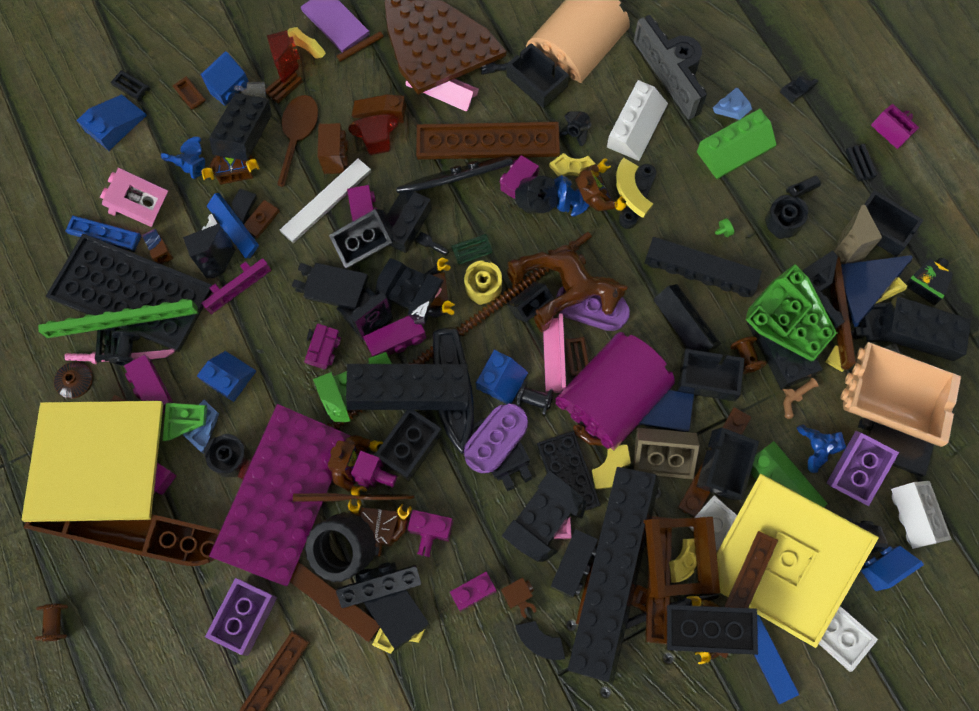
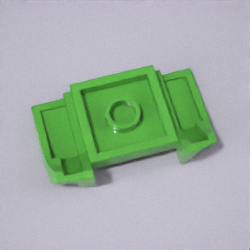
M387 352L368 358V364H391ZM347 371L333 376L332 372L314 378L313 381L320 399L334 422H350L346 405Z

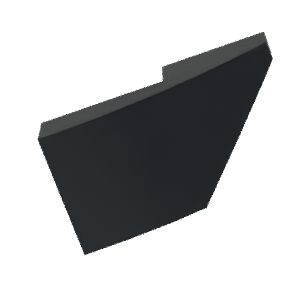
M799 76L796 81L793 80L782 87L780 93L791 103H794L818 83V80L813 79L809 81L805 80L803 76Z
M240 188L232 202L235 214L244 225L250 217L249 211L256 202L257 196Z

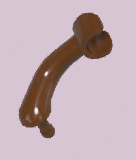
M583 425L573 426L575 435L589 445L603 446L600 442L601 439L592 437Z

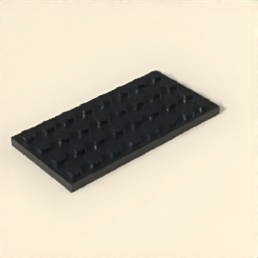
M82 234L45 297L86 315L95 316L109 311L120 312L127 308L139 309L145 305L157 306L163 302L175 303L182 299L192 300L198 307V314L118 327L135 332L142 338L180 352L204 308L202 302L209 298L212 293L210 290L212 284Z

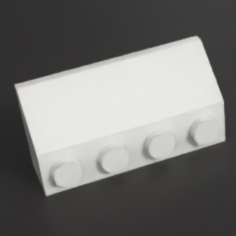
M639 80L637 81L609 135L607 148L640 161L668 105L654 86Z

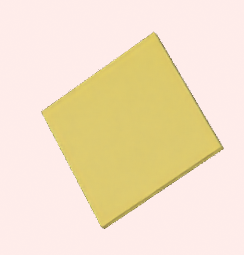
M163 402L40 403L22 521L151 520Z
M760 473L717 551L720 593L729 597L758 531L777 539V545L749 608L757 609L759 616L816 648L879 537Z

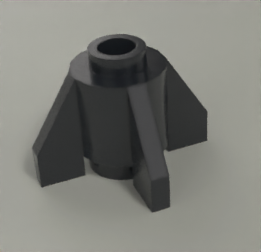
M582 111L567 112L564 117L568 125L559 134L562 136L569 133L571 136L577 137L579 145L583 146L587 139L588 129L592 125L591 118Z

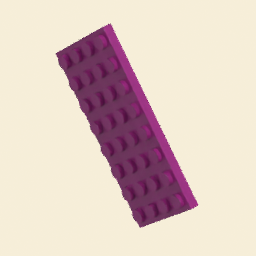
M277 404L209 557L287 587L323 502H293V493H327L332 481V472L328 468L331 449L335 447L338 440L345 441L350 435Z

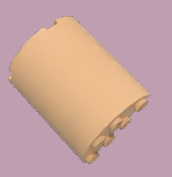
M565 0L531 37L526 47L532 43L555 62V67L558 65L569 74L572 80L582 83L630 28L627 12H623L619 6L621 4L619 0Z
M870 342L866 344L864 349L860 348L856 355L857 362L852 373H848L845 379L847 387L843 390L840 398L843 400V409L942 447L948 444L954 416L952 410L957 401L961 376Z

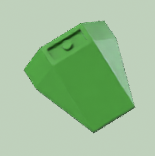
M796 264L769 284L748 308L746 321L759 334L810 361H814L837 334L810 279Z

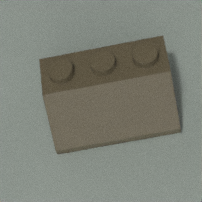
M862 205L841 233L834 251L840 257L841 264L863 261L882 239L866 205Z
M637 428L634 470L662 477L693 479L699 451L697 433Z

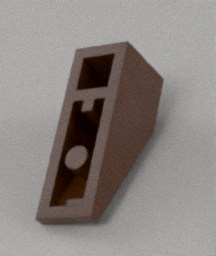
M386 94L355 100L352 118L404 123L406 113L405 97Z

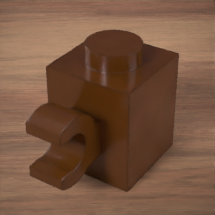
M522 577L501 589L510 609L519 606L523 618H527L524 612L527 607L531 608L533 613H536V607L532 603L526 602L533 597L531 593L534 592L529 580L524 581Z

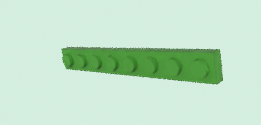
M182 299L175 303L163 302L157 306L145 305L139 309L127 308L120 312L109 311L104 312L102 315H86L84 318H67L65 321L59 322L48 321L46 324L38 325L39 333L46 338L198 314V307L192 300Z

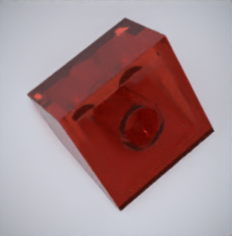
M287 30L267 35L273 60L282 84L286 83L289 77L298 69L297 60L300 59L297 48L293 49L296 47L293 36L289 37Z

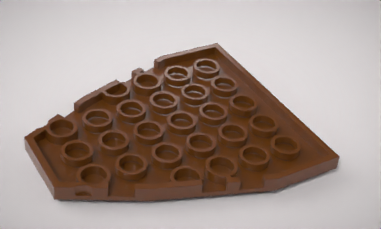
M384 0L387 32L391 45L394 48L399 71L417 94H421L506 56L507 51L487 28L444 1Z

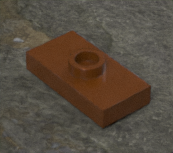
M264 200L245 222L244 226L253 237L258 239L280 211Z

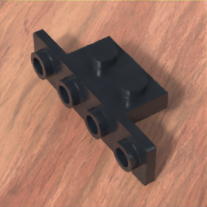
M386 562L377 568L361 570L356 574V583L336 589L341 608H346L421 585V580L416 565L397 570L395 562Z

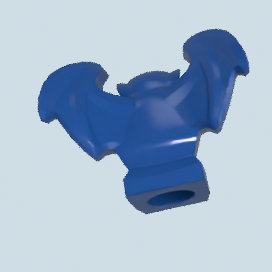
M192 137L185 141L180 149V152L184 154L173 156L161 153V159L173 162L176 166H180L185 173H190L191 178L196 179L202 175L201 171L205 168V159L199 158V155L202 153L201 138Z
M563 175L554 179L558 191V204L556 207L559 211L569 212L571 205V216L574 217L583 213L589 207V204L584 201L580 190L576 189L574 191L570 187L572 185L570 179Z
M805 425L797 426L798 432L811 440V447L814 450V455L808 459V470L811 473H818V469L828 461L829 454L838 453L846 448L842 432L823 434L818 430L807 428Z

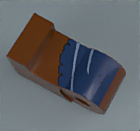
M156 228L142 235L150 255L156 263L162 265L174 259Z

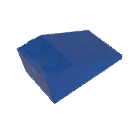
M121 94L89 108L76 121L87 134L110 151L147 115Z

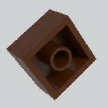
M340 123L319 124L318 159L323 173L341 174L345 171V166H348L346 151L349 150V142L346 140V132L342 130Z

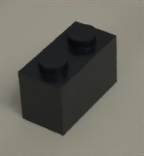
M535 281L508 302L507 305L516 319L526 323L536 315L537 309L543 307L554 298L545 284Z

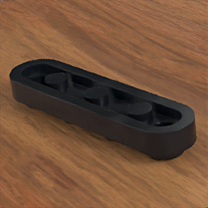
M650 164L640 166L635 177L636 186L646 199L656 176V169ZM627 205L620 213L619 224L625 229H631L636 225L639 215Z

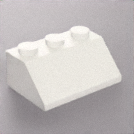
M930 481L912 482L891 489L893 493L892 500L898 507L899 520L906 529V539L912 546V549L952 540Z

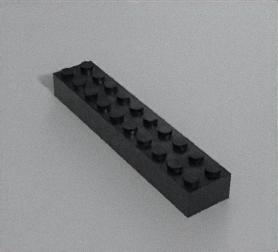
M621 467L616 468L567 671L611 684L614 683L647 539L646 525L643 520H649L652 517L660 482L656 474Z

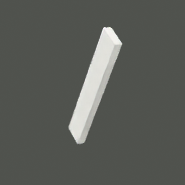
M359 159L354 161L280 229L281 233L294 244L348 194L347 189L356 187L371 173V169Z

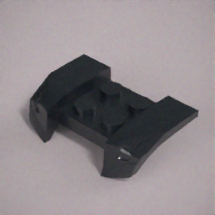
M390 258L377 279L375 294L378 295L382 292L386 296L390 310H392L393 302L408 309V315L415 324H425L428 320L430 306L444 281L431 274L426 275L407 267L402 262Z
M550 470L538 485L539 489L526 507L502 534V537L519 551L538 562H545L558 552L549 544L571 514L582 519L587 506L585 499Z

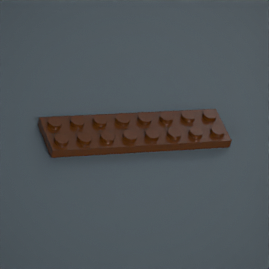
M559 122L417 124V160L497 158L502 156L519 158L521 155L525 158L560 156Z

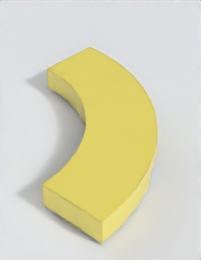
M623 158L616 171L617 190L620 196H623L627 201L626 204L636 214L644 218L652 208L653 203L646 199L636 186L635 173L639 166Z

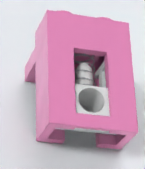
M118 168L116 173L112 172L108 182L111 183L109 188H104L100 196L103 199L102 205L108 207V213L113 216L119 212L152 227L168 191ZM143 201H150L152 203V206H145L143 204Z

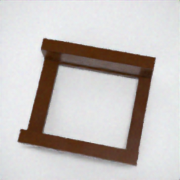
M713 517L643 520L646 525L651 583L649 597L662 598L676 595L720 593ZM693 527L698 583L665 585L660 528Z

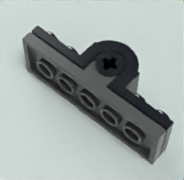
M651 15L639 19L634 37L635 45L686 118L690 120L700 115L707 96L705 88L698 83L695 76L702 55L701 45L694 38L681 35L668 41L667 35L661 31L658 22L653 20Z

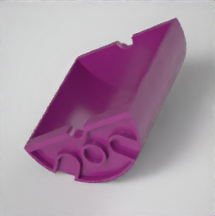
M619 332L555 398V403L560 409H566L575 422H583L586 425V431L592 436L596 435L601 439L600 442L604 447L615 451L673 387L675 379L673 373L666 370L665 366L667 363L655 350L633 335L626 337L623 332Z

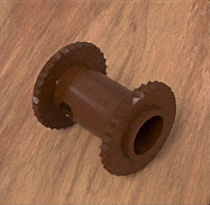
M755 336L739 339L731 345V349H738L741 358H744L743 374L755 372L766 365V361H759L752 344L757 340Z
M59 603L45 604L36 608L38 611H43L42 636L35 637V640L49 642L59 641L67 637L64 634L60 635L61 610L68 609L67 605Z

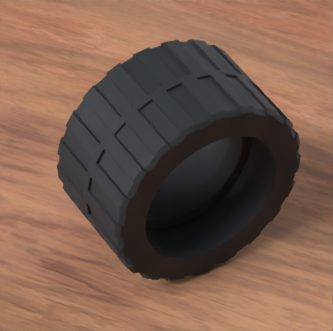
M343 512L320 522L309 532L310 534L306 539V557L311 568L323 579L330 580L331 582H342L359 573L373 560L376 551V539L374 538L373 530H371L369 524L363 518L353 513ZM332 530L342 533L349 540L353 550L351 563L340 560L333 553L329 541Z

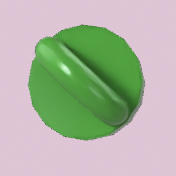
M726 218L719 221L720 228L715 231V234L723 233L727 238L734 234L732 223Z

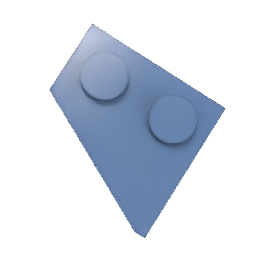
M735 88L726 97L721 99L713 107V110L716 114L740 120L752 110V107L739 88Z
M205 400L199 405H207L206 425L184 434L203 454L219 416V413Z

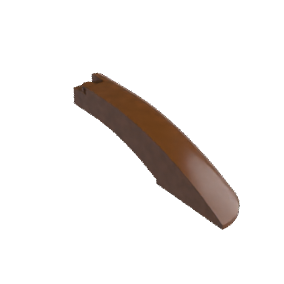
M151 514V520L25 522L24 525L25 529L185 566H200L216 560L209 557V554L220 532L218 529Z

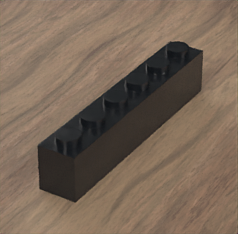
M656 237L652 238L644 262L651 268H660L670 274H679L686 279H695L705 285H714L720 287L723 291H732L742 297L751 298L757 290L762 273L761 270Z

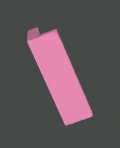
M453 79L423 93L467 111L472 98L477 96L479 89ZM406 80V86H409V87L412 88V86H411V85L408 83V81Z
M559 313L558 318H553L550 327L543 332L545 393H548L550 389H553V393H561L566 388L563 313Z

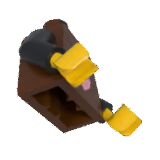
M440 258L437 265L425 273L444 281L429 309L428 315L433 318L446 315L447 313L450 315L454 314L450 307L455 306V304L448 301L445 272H443V270L449 271L451 267L450 265H445L449 261L445 258Z

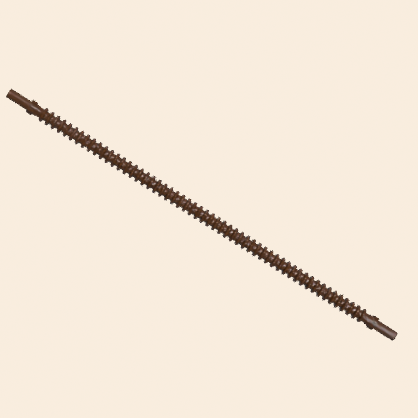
M587 231L577 240L569 242L568 246L573 251L579 250L578 247L589 240L592 235ZM533 269V273L529 272V276L525 275V279H522L516 285H512V288H508V292L504 291L503 295L500 294L499 298L496 297L495 301H491L490 305H486V308L482 307V311L478 310V314L474 313L473 318L469 317V321L465 320V324L461 323V327L457 326L459 336H464V332L468 333L469 329L472 330L473 326H477L478 322H482V319L486 320V316L490 317V313L494 314V310H499V306L503 307V303L507 304V300L511 301V297L515 298V294L519 295L520 291H524V288L528 287V284H533L532 281L535 282L537 278L540 279L541 275L544 276L545 272H549V269ZM430 346V350L426 349V353L422 352V356H417V360L413 359V363L409 362L408 364H425L426 361L429 362L430 358L433 359V346ZM347 410L349 419H353L354 415L358 416V412L362 413L363 411ZM332 420V423H327V425L339 430L340 426H344L345 422H334Z

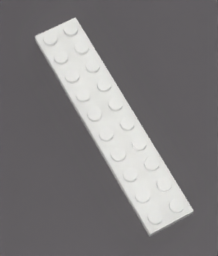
M714 495L694 518L713 517L717 552L737 515ZM840 606L819 645L849 672H852L878 639Z

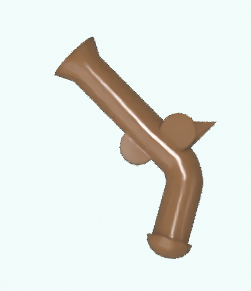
M811 377L809 382L795 391L793 389H782L786 394L783 402L785 418L792 419L794 417L791 404L794 400L800 402L803 394L814 387H818V383L814 378Z

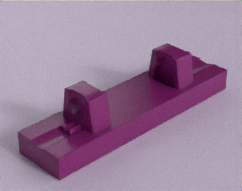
M262 258L250 267L245 261L240 265L244 271L242 274L221 289L216 284L210 287L213 295L202 302L203 306L210 314L216 312L269 273L271 269L267 262Z

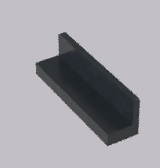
M677 284L667 286L654 298L656 305L689 349L708 352L721 345V342Z

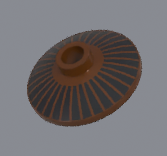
M81 362L67 363L57 371L54 377V387L57 393L65 398H78L90 389L93 381L92 372L87 365ZM73 375L72 380L68 381L69 377Z

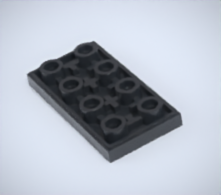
M572 431L538 442L537 447L546 473L550 470L578 492L587 503L585 511L600 507L601 504L575 432Z

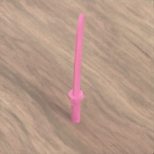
M170 349L132 353L131 358L137 359L144 354L150 359L166 358L175 351ZM92 352V354H65L66 361L77 360L91 361L92 364L98 363L95 360L96 352Z

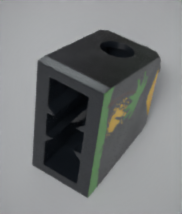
M939 258L935 262L929 259L905 283L907 288L935 306L943 299L953 276L952 272L946 269L949 265L948 260Z

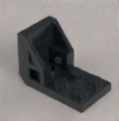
M831 251L802 271L810 279L829 319L837 331L845 321L842 314L830 304L829 298L822 293L833 282L838 256L834 251Z
M365 287L359 307L355 310L344 307L336 308L338 313L363 341V336L380 329L393 319L386 296L382 292L376 295L368 287Z

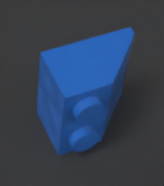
M226 51L200 74L210 94L225 106L231 101L235 93L244 90L249 84L245 72Z
M494 350L476 381V388L507 405L512 404L528 372L512 358Z
M224 351L208 360L197 377L203 383L234 402L256 373V370Z
M890 545L887 549L880 551L882 555L877 559L875 557L868 559L864 563L865 567L860 571L873 589L879 591L893 587L924 564L903 547L897 546L892 548Z

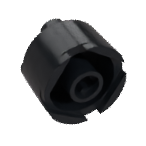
M546 176L527 177L522 179L519 187L516 188V203L519 208H522L528 214L547 213L558 204V191L552 178Z
M790 195L778 197L771 205L765 217L767 228L778 239L795 236L807 220L808 207L799 197L794 198L790 197Z
M222 434L208 442L204 451V457L211 470L222 477L231 478L238 477L245 471L250 461V451L236 436Z

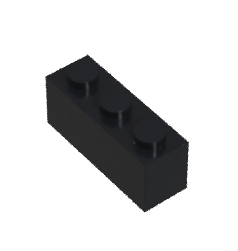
M575 529L552 581L551 589L570 598H573L575 594L579 595L583 586L580 583L583 575L587 576L591 564H588L591 556L595 557L598 539Z

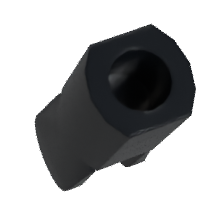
M814 175L802 182L791 185L786 189V192L790 193L794 198L800 197L820 187L821 182Z

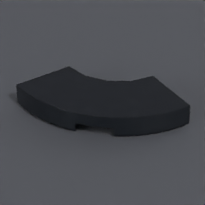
M536 621L515 625L521 641L530 651L550 660L565 659L561 638H552L545 635L538 628Z

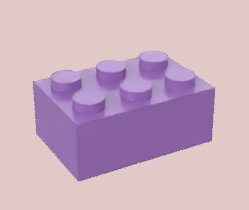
M855 431L829 477L827 484L869 506L899 452L861 432Z
M235 578L205 637L240 655L248 656L277 597Z

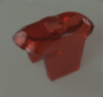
M393 114L369 116L353 121L349 125L348 130L352 135L363 139L369 155L390 151V132L398 126L399 119Z

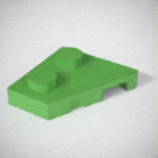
M166 403L163 441L172 440L205 426L207 405Z

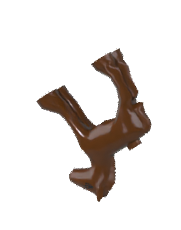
M568 245L548 250V254L542 251L508 262L509 269H507V275L513 285L521 282L527 272L536 268L551 269L559 272L566 292L536 310L537 315L534 316L535 324L542 333L550 327L553 317L558 312L569 306L582 303L592 296H600L602 312L605 315H611L628 287L611 278L591 276L584 266L586 264L584 256L582 254L578 255Z

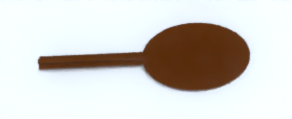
M301 95L293 99L286 107L282 117V129L285 136L290 139L277 184L280 187L285 186L297 141L309 136L318 120V107L315 100L310 96Z
M293 493V502L415 498V495L408 494L348 495L338 493Z

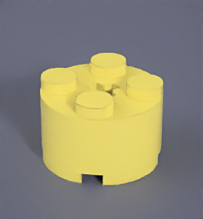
M477 261L467 268L464 277L465 291L472 301L482 305L490 303L496 297H499L502 292V274L497 265L491 262Z

